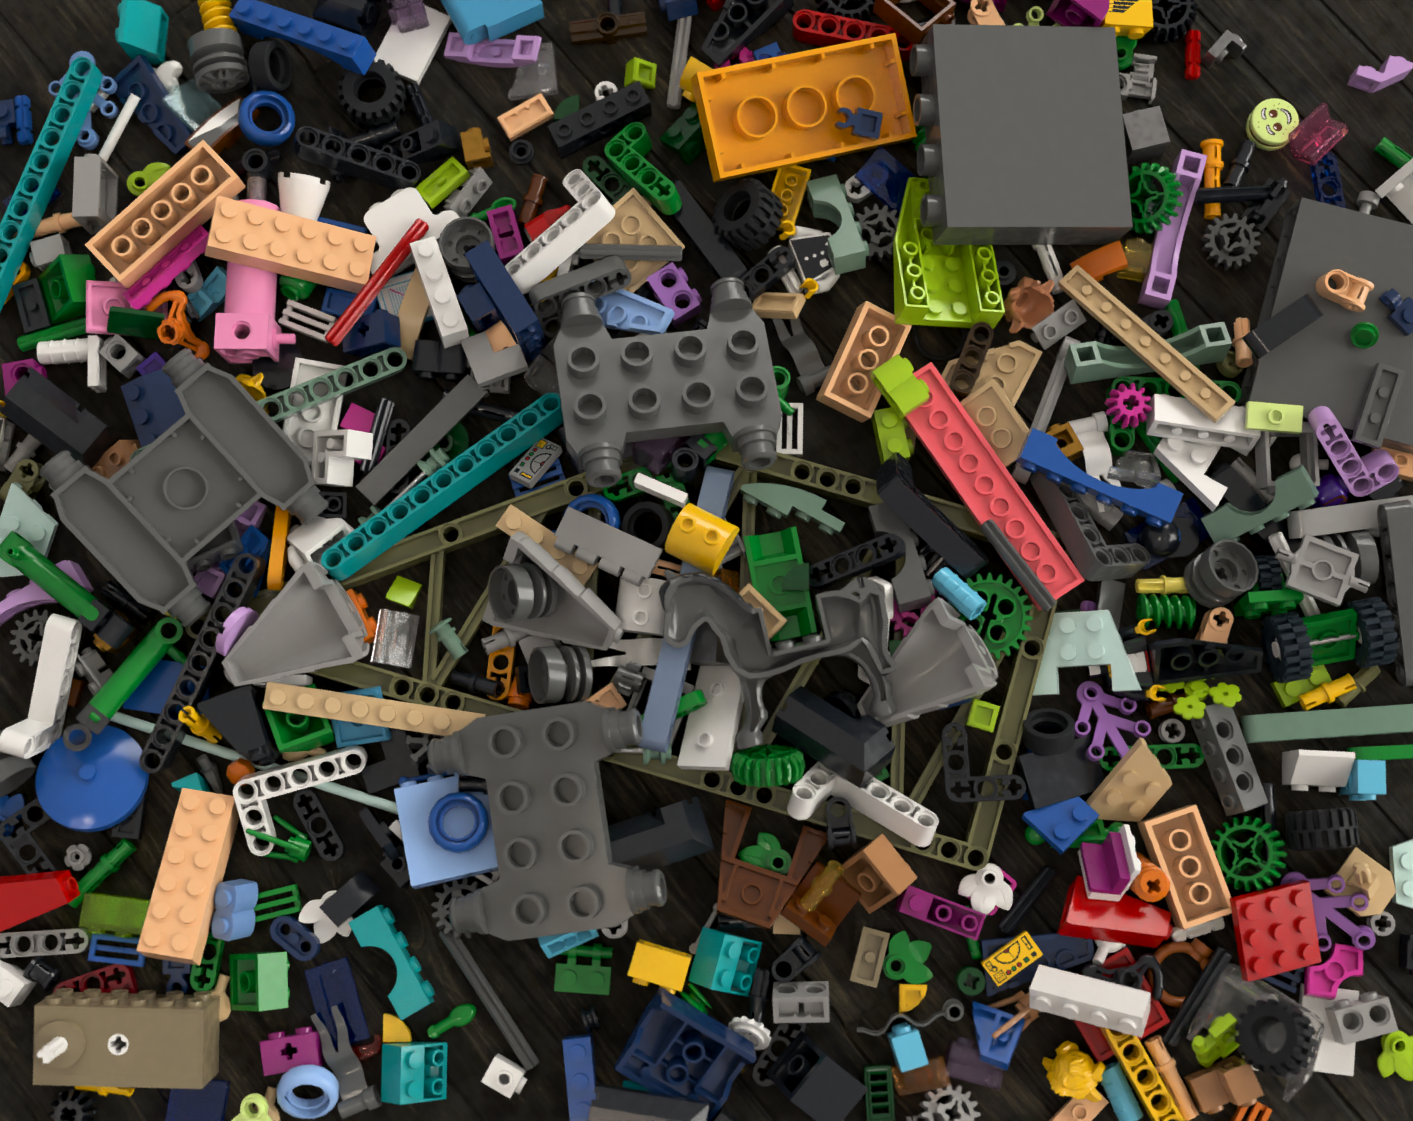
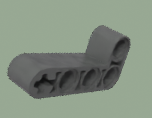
M614 255L533 286L529 292V299L535 315L539 319L544 335L548 338L557 337L560 330V320L562 319L561 312H563L561 302L567 295L575 292H585L597 299L628 286L631 281V274L624 260Z

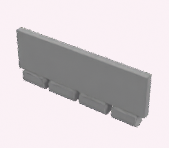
M569 506L554 534L557 537L554 544L555 548L572 555L578 547L575 557L593 566L598 563L601 557L598 568L616 577L625 568L621 579L638 587L642 584L644 578L649 580L663 551L652 544Z

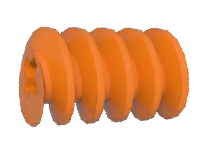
M1136 852L1137 858L1141 862V870L1129 888L1147 902L1159 901L1167 895L1170 889L1169 877L1145 855Z

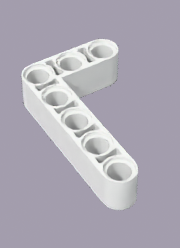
M580 169L569 172L563 180L564 187L578 203L505 266L522 294L528 293L533 286L539 284L615 216L616 211L614 207Z
M54 613L48 618L44 630L28 718L3 730L0 735V752L28 759L48 749L61 737L82 632V623L77 619Z
M358 745L349 746L241 777L234 786L233 796L250 851L254 855L265 856L269 854L275 845L269 842V845L261 846L257 843L255 836L246 833V829L249 828L277 838L266 799L355 775L365 767L368 759L366 750ZM357 754L361 758V764L351 765L347 760V756ZM329 761L334 765L335 770L331 773L324 772L321 768V763ZM304 769L308 774V778L305 780L297 779L294 775V770ZM268 777H278L281 781V786H270ZM250 784L254 788V794H244L241 790V785ZM258 810L262 815V819L252 820L248 811Z
M817 762L794 785L787 806V812L790 816L798 820H805L830 795L842 797L850 803L852 808L920 847H926L931 844L939 823L937 815L878 779L873 777L862 788H858L820 762Z

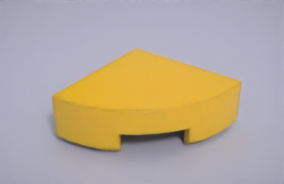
M899 983V1013L908 1012L919 1005L926 995L927 984Z
M384 1013L383 1042H411V1031L404 1021H401L394 1014Z

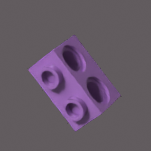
M673 262L646 278L647 286L653 291V296L657 302L674 311L675 315L671 321L674 328L701 312L700 303L702 299L695 288L690 289L686 283L688 277L681 267L677 269ZM666 279H672L676 282L672 287H665L662 283ZM680 300H686L690 304L687 308L681 309L676 306V303Z

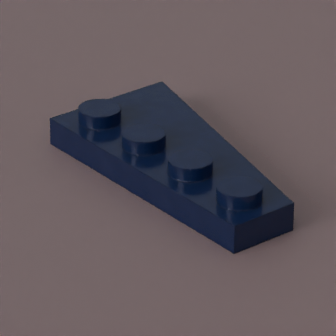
M138 55L113 78L117 83L115 94L124 105L131 93L139 97L140 100L134 110V113L138 115L137 118L143 124H147L153 130V133L174 154L182 155L188 150L184 142L191 136L193 130L147 58ZM109 82L105 87L107 89L110 88L112 82Z
M1057 932L1030 935L1043 955L999 987L983 967L986 996L989 997L997 994L999 991L1011 989L1033 980L1039 965L1064 970L1093 960V940L1062 936L1057 934ZM1017 936L980 939L982 961Z

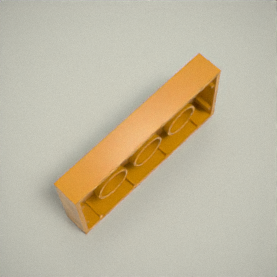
M896 33L697 72L691 78L713 182L903 143L917 137ZM845 107L855 114V109L859 107L883 113L879 139L875 141L851 135L852 127L837 129L834 126L836 122L845 123L846 121L845 116L838 114L837 110Z

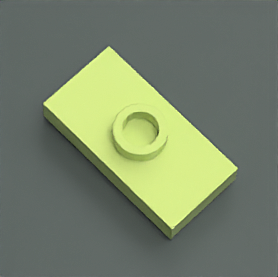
M1253 401L1246 403L1245 430L1292 434L1302 433L1303 406Z

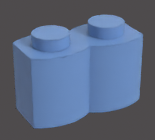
M236 879L218 884L215 892L216 911L212 919V935L214 938L232 941L252 935L255 927L254 908L258 900L257 882Z

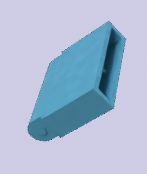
M440 0L466 45H473L487 38L491 42L544 18L541 0Z

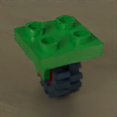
M1274 555L1254 556L1259 570L1258 579L1255 585L1233 606L1235 617L1244 616V619L1251 620L1260 618L1261 615L1271 614L1273 616L1289 613L1304 600V594L1293 589H1286L1282 568H1279L1280 561L1275 559Z

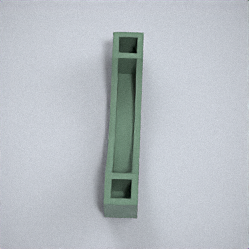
M1225 322L1198 325L1187 332L1165 340L1194 366L1224 361L1232 345ZM1097 341L1069 345L1064 361L1071 384L1155 372L1127 346H1112Z

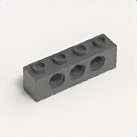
M1215 703L1206 706L1203 718H1191L1190 720L1226 816L1246 812L1269 803L1233 708Z

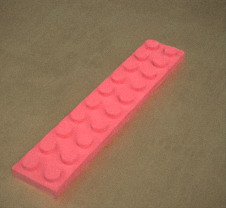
M930 362L914 372L913 375L918 380L922 379L927 384L930 390L928 393L930 397L926 403L905 416L904 419L977 524L981 526L987 520L992 519L1055 600L1085 581L933 363ZM1007 565V567L1012 572V574L1014 575L1018 583L1021 585L1025 593L1028 595L1034 606L1037 608L1038 611H1040L1042 608L1035 601L1032 595L1028 592L1025 586L1021 583L1018 577L1014 574L1011 568Z

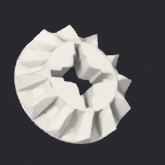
M746 1016L741 1018L734 1017L728 1025V1028L752 1041L755 1050L765 1049L770 1044V1030L764 1028V1024L756 1022L754 1018L751 1020Z

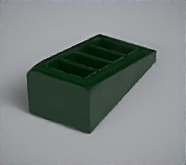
M891 1064L862 1065L864 1085L868 1088L865 1093L867 1121H895ZM885 1074V1079L870 1080V1075ZM886 1085V1090L871 1091V1086ZM887 1096V1101L872 1102L871 1097ZM888 1107V1113L872 1114V1108Z

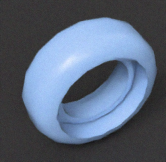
M314 1064L291 1068L282 1075L277 1085V1102L282 1110L300 1119H315L326 1115L335 1107L339 1098V1082L334 1074L326 1068ZM299 1085H313L320 1087L324 1094L315 1099H304L294 1095L292 1090Z

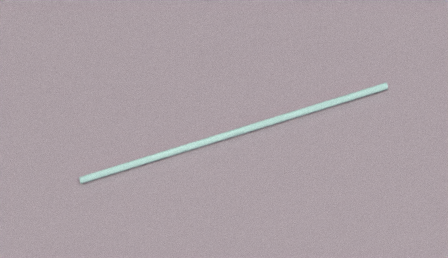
M116 712L110 719V721L149 734L152 733L155 726L154 723L120 712ZM166 729L164 737L171 740L172 734ZM187 734L182 742L183 745L232 761L239 758L248 760L236 750L218 744H211L206 740ZM252 763L253 767L259 770H265L276 766H280L279 764L273 763L271 765L261 767ZM294 770V775L297 779L305 780L308 778L307 773ZM331 781L311 786L398 815L395 802Z

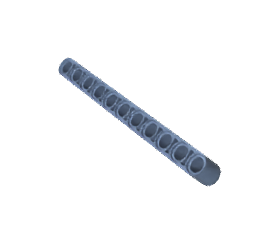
M707 466L697 506L724 520L733 487L735 471ZM683 561L679 575L704 571ZM696 628L690 642L682 648L671 646L663 638L642 722L643 740L638 745L640 748L666 753L668 750L698 628Z

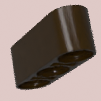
M978 322L970 329L950 380L949 387L957 399H965L971 394L990 347L994 332L993 328L986 322ZM982 333L987 340L978 341L975 339L974 334ZM968 356L974 357L977 360V364L969 365L965 362L964 358ZM963 380L968 384V388L960 389L956 386L955 382Z

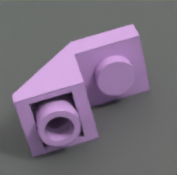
M1390 55L1381 65L1379 72L1373 67L1359 65L1350 76L1348 86L1374 93L1404 79L1413 69V63L1403 57Z

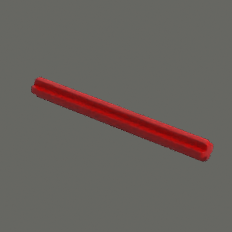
M420 218L415 220L325 335L327 342L335 347L339 345L411 253L410 243L421 240L429 230V226L425 221Z

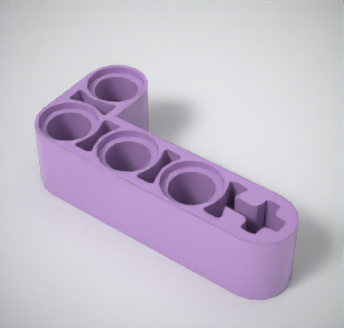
M1319 406L1309 413L1308 422L1349 491L1354 496H1366L1397 478L1399 467L1386 450L1377 449L1361 458L1359 457L1339 421L1328 407Z

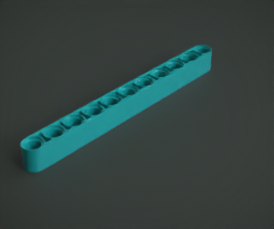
M78 57L71 63L0 223V312L101 85L102 73L87 57ZM87 70H90L87 75L83 76ZM77 93H79L78 97L75 98V99H73V97H74ZM67 116H69L68 120L65 121V122H63V120H64ZM59 139L58 143L53 145L54 141ZM49 162L48 166L42 169L44 164ZM39 185L38 189L35 192H32L34 187ZM28 209V212L22 216L23 211ZM18 232L16 238L12 239L13 234ZM7 255L6 261L1 263L3 257Z
M557 393L543 395L328 548L321 556V564L328 571L330 577L333 580L337 579V581L347 579L563 424L559 395Z

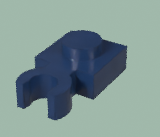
M845 107L837 110L838 114H843L846 118L845 123H835L834 126L837 129L852 127L851 135L875 141L879 139L883 113L859 107L855 109V114Z
M162 960L163 974H171V979L166 985L167 992L175 991L176 982L182 985L184 993L188 992L191 984L186 974L191 973L192 964Z

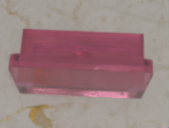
M1322 102L1288 135L1293 158L1313 166L1348 133L1347 124L1330 118L1326 103Z

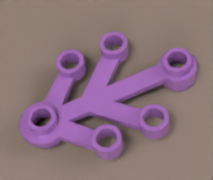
M1092 681L1083 682L1078 687L1076 697L1081 704V708L1075 723V736L1083 738L1090 732L1091 726L1088 720L1092 710L1098 719L1092 743L1086 751V755L1091 761H1099L1104 756L1105 749L1103 743L1106 734L1122 759L1129 751V748L1118 729L1133 733L1137 738H1145L1151 732V726L1147 721L1140 720L1136 723L1109 714L1103 706L1119 709L1124 715H1130L1137 708L1136 701H1130L1127 698L1120 699L1105 694L1101 686ZM1087 690L1093 691L1095 697H1089ZM1128 702L1132 707L1131 710L1126 709L1123 703ZM1077 725H1083L1086 732H1080ZM1138 726H1143L1146 733H1140ZM1091 749H1097L1100 755L1094 756Z
M1289 872L1281 880V885L1304 879L1310 882L1311 890L1329 889L1333 893H1341L1345 889L1343 877L1337 874L1331 875L1328 878L1307 879L1300 872ZM1339 880L1342 884L1340 887L1335 888L1331 886V882ZM1311 891L1318 940L1320 938L1328 940L1326 945H1319L1320 951H1327L1332 946L1331 938L1327 934L1325 916L1352 937L1353 944L1358 949L1368 950L1374 946L1376 938L1370 927L1366 925L1356 926L1334 909L1352 907L1357 911L1365 910L1368 907V899L1364 893L1355 892L1352 895L1319 897ZM1356 898H1363L1365 902L1362 905H1356L1354 900ZM1361 936L1369 938L1367 943H1361L1358 940Z

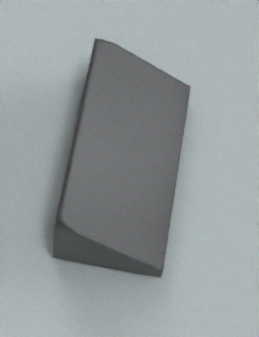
M1115 580L1098 581L1095 598L1096 610H1109L1116 628L1119 630L1125 583Z

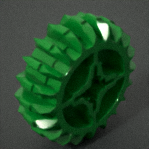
M1142 163L1141 169L1138 166H1132V174L1128 172L1131 205L1139 206V213H1142V219H1138L1131 207L1133 227L1130 231L1135 229V232L1138 234H1142L1144 231L1147 234H1153L1154 229L1156 231H1163L1162 223L1169 226L1171 225L1169 217L1178 216V213L1174 210L1175 207L1183 206L1181 202L1177 201V198L1184 195L1183 192L1177 191L1182 184L1179 181H1174L1177 176L1173 172L1169 173L1168 167L1162 166L1160 168V165L1157 163H1152L1151 166L1148 163ZM1153 178H1157L1161 182L1164 192L1156 191Z
M777 744L757 745L739 749L733 753L732 762L730 763L734 781L742 785L747 784L749 787L757 786L758 788L779 787L780 785L795 783L803 778L805 760L801 750L793 746L788 747L787 745Z
M1244 816L1243 824L1239 818L1235 817L1233 818L1234 827L1227 822L1223 823L1226 832L1216 830L1215 834L1221 838L1219 841L1211 840V844L1217 846V850H1214V853L1218 858L1217 861L1219 866H1221L1220 869L1223 876L1226 875V884L1230 885L1234 881V889L1240 890L1244 884L1245 891L1247 892L1252 891L1253 883L1257 890H1263L1262 880L1269 886L1273 885V881L1269 876L1272 875L1280 878L1281 874L1275 869L1277 866L1280 868H1285L1286 866L1285 863L1278 861L1279 857H1287L1286 852L1278 851V848L1283 847L1285 842L1282 840L1274 841L1279 837V831L1270 832L1272 825L1268 822L1261 827L1262 819L1257 817L1252 823L1249 816ZM1243 832H1257L1254 838L1250 837L1245 843L1234 839L1235 836ZM1263 840L1266 841L1269 849L1268 862L1260 854ZM1228 846L1235 853V859L1232 862L1234 866L1232 868L1227 858ZM1239 847L1244 849L1246 848L1249 850L1252 849V857H1254L1258 861L1243 858L1246 855H1243V850H1241ZM1252 864L1262 869L1261 872L1253 876L1243 877L1239 875L1242 869L1245 870Z

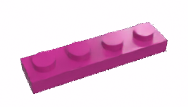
M199 225L122 295L137 310L148 305L152 301L153 296L161 289L167 288L171 284L172 279L180 272L187 270L191 266L192 261L200 254L205 253L209 233Z

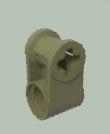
M30 459L21 460L16 465L9 479L2 486L0 499L6 501L11 483L14 482L19 483L22 486L21 489L32 500L36 499L40 489L47 481L45 477L40 475V469L44 465Z

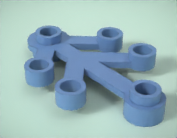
M86 51L74 53L69 61V65H71L74 59L87 57L96 66L94 57ZM87 70L83 76L87 75L90 70ZM66 74L60 81H52L49 84L48 90L55 98L58 93H54V90L62 85ZM102 74L103 78L100 88L106 94L115 93L117 83L111 77ZM112 82L111 87L105 89V84ZM77 93V94L73 97V99L77 98L78 95H79V93ZM98 93L96 94L93 103L101 109L105 117L109 119L115 118L119 113L118 107L113 102L106 101ZM108 107H113L111 113H106ZM89 110L76 139L77 143L86 150H93L99 144V136L92 129L91 110ZM89 133L88 139L82 140L83 136Z

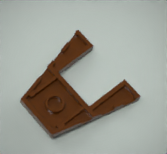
M726 799L717 913L770 930L825 845L827 835L825 832L803 826L787 876L735 859L752 807Z

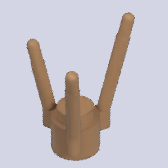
M1021 990L1014 996L988 1005L997 1009L1016 1001L1018 1002L1014 1005L1018 1014L998 1028L992 1034V1038H997L1022 1018L1025 1019L1024 1030L1032 1021L1039 1017L1038 1013L1041 1011L1030 1008V992L1024 994Z

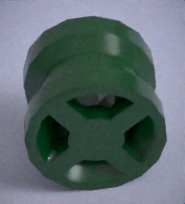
M962 967L956 973V986L966 995H977L985 987V976L975 967Z

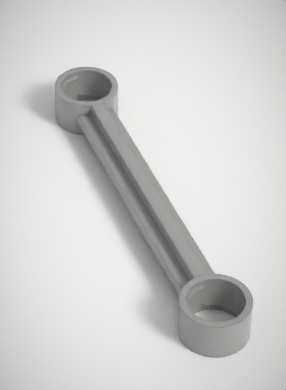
M1068 336L1064 337L1029 430L1035 428L1044 433L1046 432L1067 377L1064 361L1069 345L1078 344L1081 341ZM1016 462L1011 476L1015 481L1026 485L1031 472L1022 469L1021 464Z

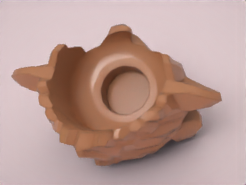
M1023 277L1018 282L1017 287L1011 288L1008 292V297L1003 302L1004 316L1007 322L1012 321L1009 329L1010 333H1017L1022 327L1031 329L1054 312V299H1052L1053 297L1050 294L1054 287L1052 279L1041 284L1039 280Z

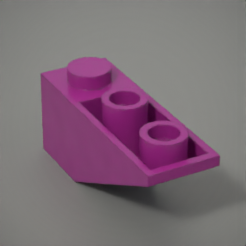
M910 885L899 894L894 910L976 941L986 914Z

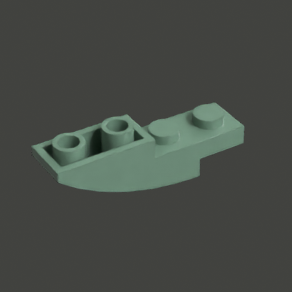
M772 483L743 484L740 488V493L744 495L743 500L754 506H757L759 503L767 507L766 512L777 519H780L781 516L787 519L790 512L794 510L796 511L795 516L807 523L810 520L819 524V530L830 536L833 533L839 535L845 525V522L823 511L827 500L810 492Z

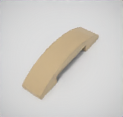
M416 268L397 315L400 320V349L405 352L407 359L412 361L415 340H421L420 334L430 308Z

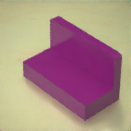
M1109 832L1102 844L1082 842L1080 852L1088 890L1090 892L1121 895L1131 880L1121 833Z

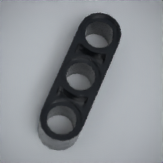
M1307 293L1246 334L1242 339L1258 360L1322 317L1323 314Z

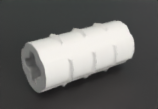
M88 338L39 342L37 344L38 361L42 365L88 362Z

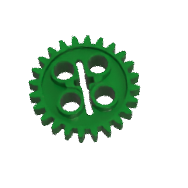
M988 573L986 580H983L981 575L977 574L976 582L968 578L966 583H968V586L973 591L984 595L987 605L981 614H986L992 595H997L991 614L995 620L989 622L985 638L982 641L996 660L1000 659V652L1009 657L1011 655L1009 647L1018 651L1020 647L1016 641L1025 642L1027 638L1022 632H1030L1032 629L1025 625V622L1033 620L1032 616L1025 613L1031 610L1032 606L1023 604L1028 598L1027 595L1019 597L1018 593L1022 588L1021 586L1015 589L1011 588L1012 579L1004 584L1002 583L1003 578L1001 574L996 581L992 579L991 573ZM1000 602L1010 603L1012 613L1008 615L1001 614L998 610V604ZM960 613L959 620L964 622L968 620L965 615ZM981 614L973 619L978 623V630L976 632L979 636L985 620ZM994 627L1001 628L1005 634L1004 639L995 641L990 636V630Z

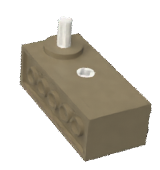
M73 988L57 989L55 993L46 996L44 1000L34 1006L33 1085L203 1089L219 1073L220 996L211 995V992L208 991L195 992L194 995H183L184 992L178 990L169 991L166 994H156L155 990L139 991V994L128 993L129 991L126 989L112 990L111 993H101V989L96 988L86 989L83 992H74Z

